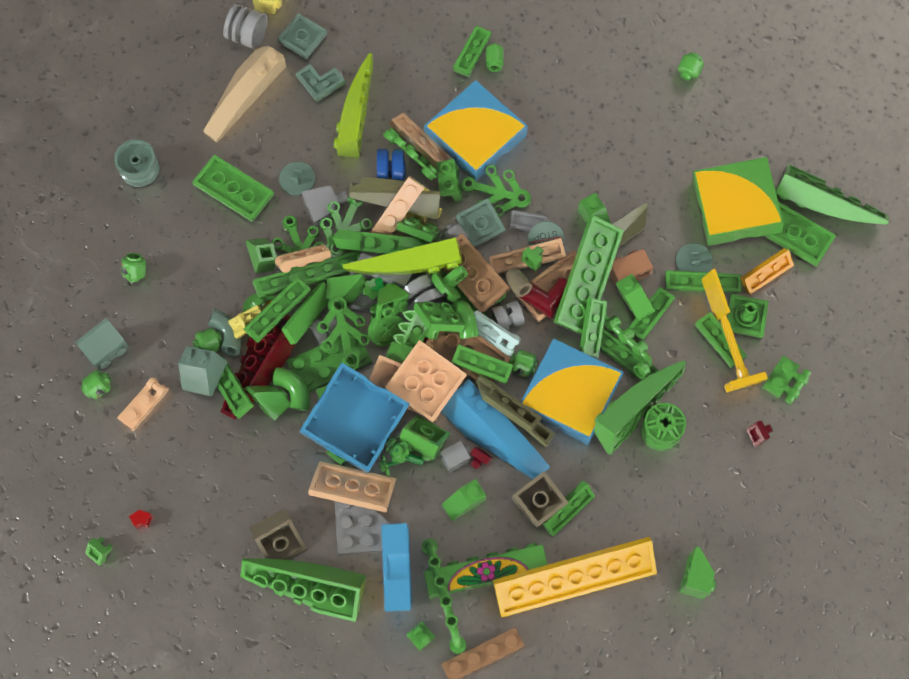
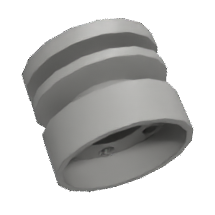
M234 4L225 20L224 38L230 41L233 40L235 43L241 41L242 45L256 49L261 44L266 32L267 15L255 9L250 11V8L243 7L241 4Z

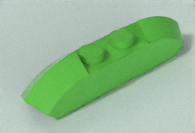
M339 229L333 236L337 248L383 254L426 245L425 240L420 238Z

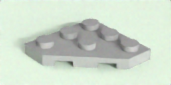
M335 501L338 555L382 552L381 525L390 523L375 510Z

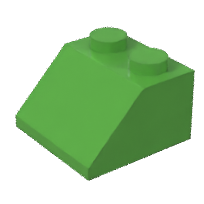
M696 546L689 553L679 592L704 599L711 592H714L717 580H714L715 572L700 547Z

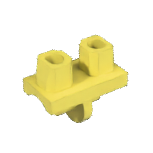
M259 305L238 314L228 321L233 329L235 338L238 339L247 334L244 328L261 312Z

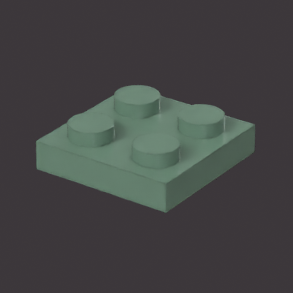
M298 13L277 40L278 43L307 60L325 38L327 30Z
M488 198L455 215L458 223L468 233V240L475 248L506 232Z

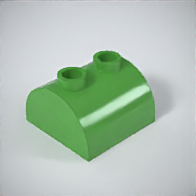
M416 415L403 428L399 442H406L409 452H414L415 450L421 453L422 459L431 461L436 460L450 436V432Z

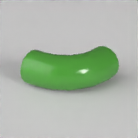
M462 300L453 302L451 304L452 309L465 325L463 332H459L460 339L479 336L476 318L471 306Z
M276 367L273 384L274 386L285 388L289 392L291 397L290 408L309 411L310 393L305 381L294 371Z

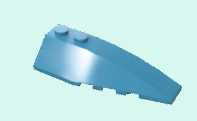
M469 379L454 392L441 410V413L468 440L477 443L486 451H490L498 456L499 459L513 465L514 468L534 479L550 468L548 463L508 418L482 400L479 389Z

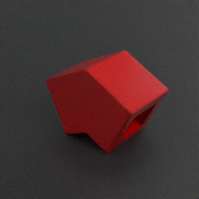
M137 510L128 517L134 527L138 529L141 526L149 527L153 515Z

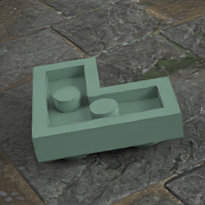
M310 64L296 73L297 79L316 102L346 84L345 79L336 68L320 77Z

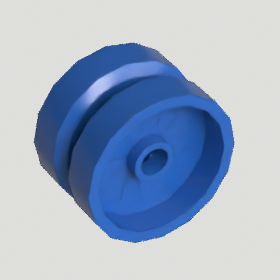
M377 149V178H392V180L404 181V178H406V161H404L403 149H394L392 151V160H389V151L387 149Z

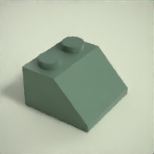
M107 318L75 342L99 371L108 367L114 358L123 355L129 347Z
M186 346L178 363L182 389L212 396L228 361L214 351Z

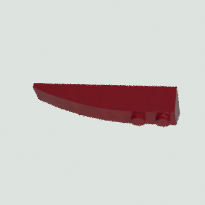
M286 315L259 343L249 337L246 344L248 347L246 354L242 355L240 359L241 367L238 373L235 372L244 390L247 386H268L273 380L276 367H282L296 344H290L281 329L291 318L290 316ZM247 393L248 397L250 398L251 402L253 403V402H254L253 398ZM225 400L220 412L235 420L237 417L233 414Z

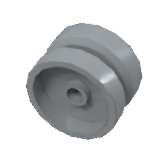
M431 274L418 277L403 288L404 291L409 293L407 310H414L415 302H446L447 295L439 292L432 282Z

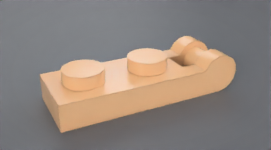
M323 244L279 255L275 258V264L282 272H289L292 267H303L311 262H323L325 259L331 258V252Z
M151 377L146 386L117 418L134 431L166 395L169 388L165 385H160L155 377ZM153 389L157 391L154 396L150 394Z

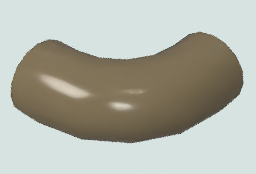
M511 268L507 271L505 280L517 297H523L531 291L532 284L520 269Z

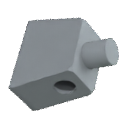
M331 186L301 192L314 226L320 228V221L322 219L330 218L333 220L331 213L327 210V205L330 202L336 201L339 205L348 202L345 191L334 194ZM331 204V209L336 210V206Z

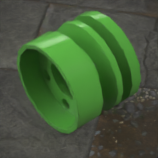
M658 403L652 406L647 412L640 428L644 443L657 451H667L674 448L685 432L686 418L682 410L676 405Z

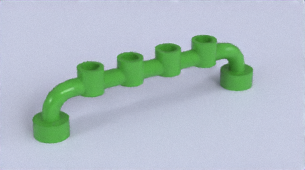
M605 314L604 323L609 331H614L623 344H628L636 356H641L644 359V362H639L634 366L633 370L640 379L646 378L650 374L652 358L647 352V344L644 341L637 343L632 339L635 335L630 328L623 330L619 327L621 321L617 316L610 318Z
M426 539L423 541L421 548L422 552L429 556L428 563L435 577L434 585L439 591L440 606L444 609L446 626L450 629L452 636L450 650L455 654H461L466 649V642L464 638L460 637L457 627L458 619L452 610V598L447 593L446 578L442 575L440 568L441 560L436 555L438 546L435 540Z

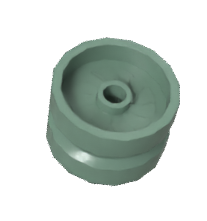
M130 140L124 142L115 152L114 162L116 168L126 184L133 187H144L156 180L160 165L153 148L147 142Z

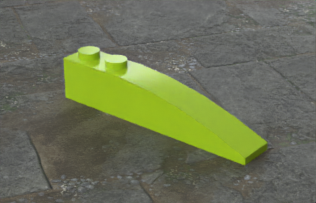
M455 237L343 264V268L348 272L372 275H407L427 271L431 274L439 272L440 268L447 267V269L459 267L458 264L462 263L460 245Z

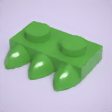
M407 310L403 312V315L409 322L398 323L400 330L404 334H395L393 338L398 344L414 348L419 340L423 342L428 329L415 310Z

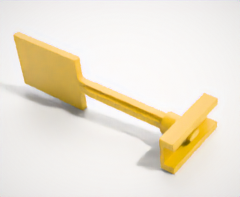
M712 269L701 280L713 315L718 321L721 320V326L733 357L738 379H734L724 385L727 393L762 383V381L768 378L766 372L749 375L747 367L745 368L730 322L726 317L730 313V309L716 269Z

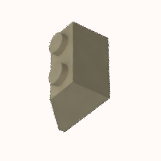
M545 471L511 496L512 501L522 514L536 527H539L569 503Z
M285 508L249 528L266 559L289 560L307 549Z

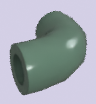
M214 308L207 326L216 329L221 334L223 339L221 350L224 354L238 356L241 350L242 337L235 338L233 329L228 322L232 318Z

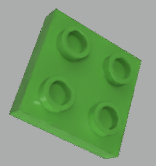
M412 216L398 222L396 230L407 233L413 238H420L428 242H433L439 238L442 231L437 229V225L421 223L420 219Z
M731 294L728 304L730 313L727 314V319L730 322L733 333L762 339L769 301Z
M428 301L415 302L413 309L427 327L426 336L429 339L436 340L440 331L463 332L465 325L450 304L445 302L431 303Z

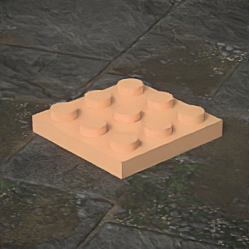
M419 340L385 386V389L408 402L410 407L433 422L467 374Z

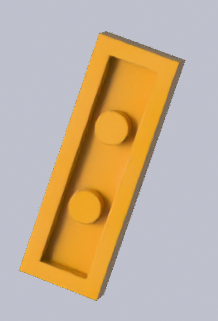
M783 248L740 277L745 292L751 295L794 266L789 250Z

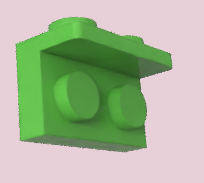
M450 159L437 162L440 196H452L455 202L463 201L459 168L455 160Z

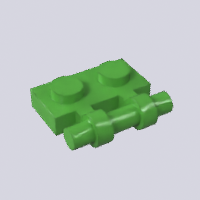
M783 355L762 388L778 398L782 393L788 395L785 401L792 404L795 399H798L803 385L808 383L811 372L804 369L802 374L797 373L796 371L800 365ZM791 379L796 381L793 388L788 386Z

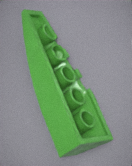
M683 360L648 376L630 388L616 401H612L604 413L598 414L594 421V432L607 454L611 455L636 430L640 418H645L653 403L658 404L664 396L665 390L669 391L684 374L687 362Z

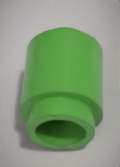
M491 44L486 48V66L491 72L501 71L504 65V48L499 44Z

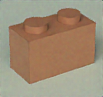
M644 249L639 251L633 250L625 257H616L614 259L610 275L616 285L618 281L630 274H633L637 281L652 274L654 268Z

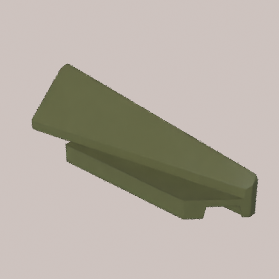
M365 177L361 179V183L352 182L350 184L349 197L388 207L405 181ZM422 191L408 213L437 219L441 191Z
M646 202L612 223V225L624 230L618 248L644 231L648 208Z
M480 374L475 385L479 387L482 400L527 430L543 446L548 447L556 433L540 423L542 417Z

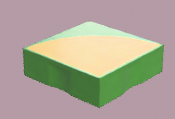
M767 157L693 171V186L697 203L702 212V225L707 246L734 242L747 237H761L782 233L784 222Z

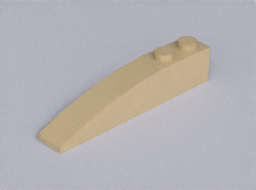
M259 46L236 70L203 133L218 142L287 67L284 55L271 46Z

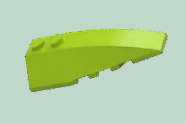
M373 53L367 55L359 68L347 94L341 121L337 122L336 132H339L338 138L334 139V149H337L338 156L360 157L373 69Z

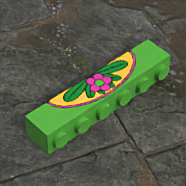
M537 543L526 545L525 549L510 548L503 554L492 552L486 554L487 557L481 559L475 556L468 558L467 562L463 563L452 561L447 563V566L441 567V572L446 578L447 593L452 594L491 585L495 579L548 564L543 544L537 545ZM428 567L427 571H424V577L430 599L440 595L434 585L435 577L433 570Z

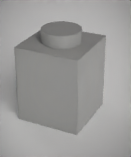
M459 441L441 451L440 458L448 472L452 473L470 463L471 451L467 445L463 446L462 442Z

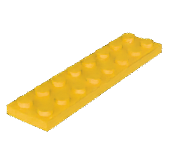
M650 537L642 538L493 580L501 617L657 574L652 540Z

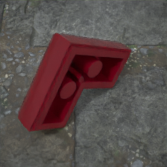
M558 278L548 292L530 282L532 284L531 291L520 298L552 319L558 310L567 280Z

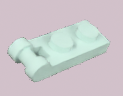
M478 310L475 311L474 315L479 336L504 354L512 356L515 351L514 347L519 344L521 338L516 334L510 333ZM504 339L509 341L507 345L503 343Z

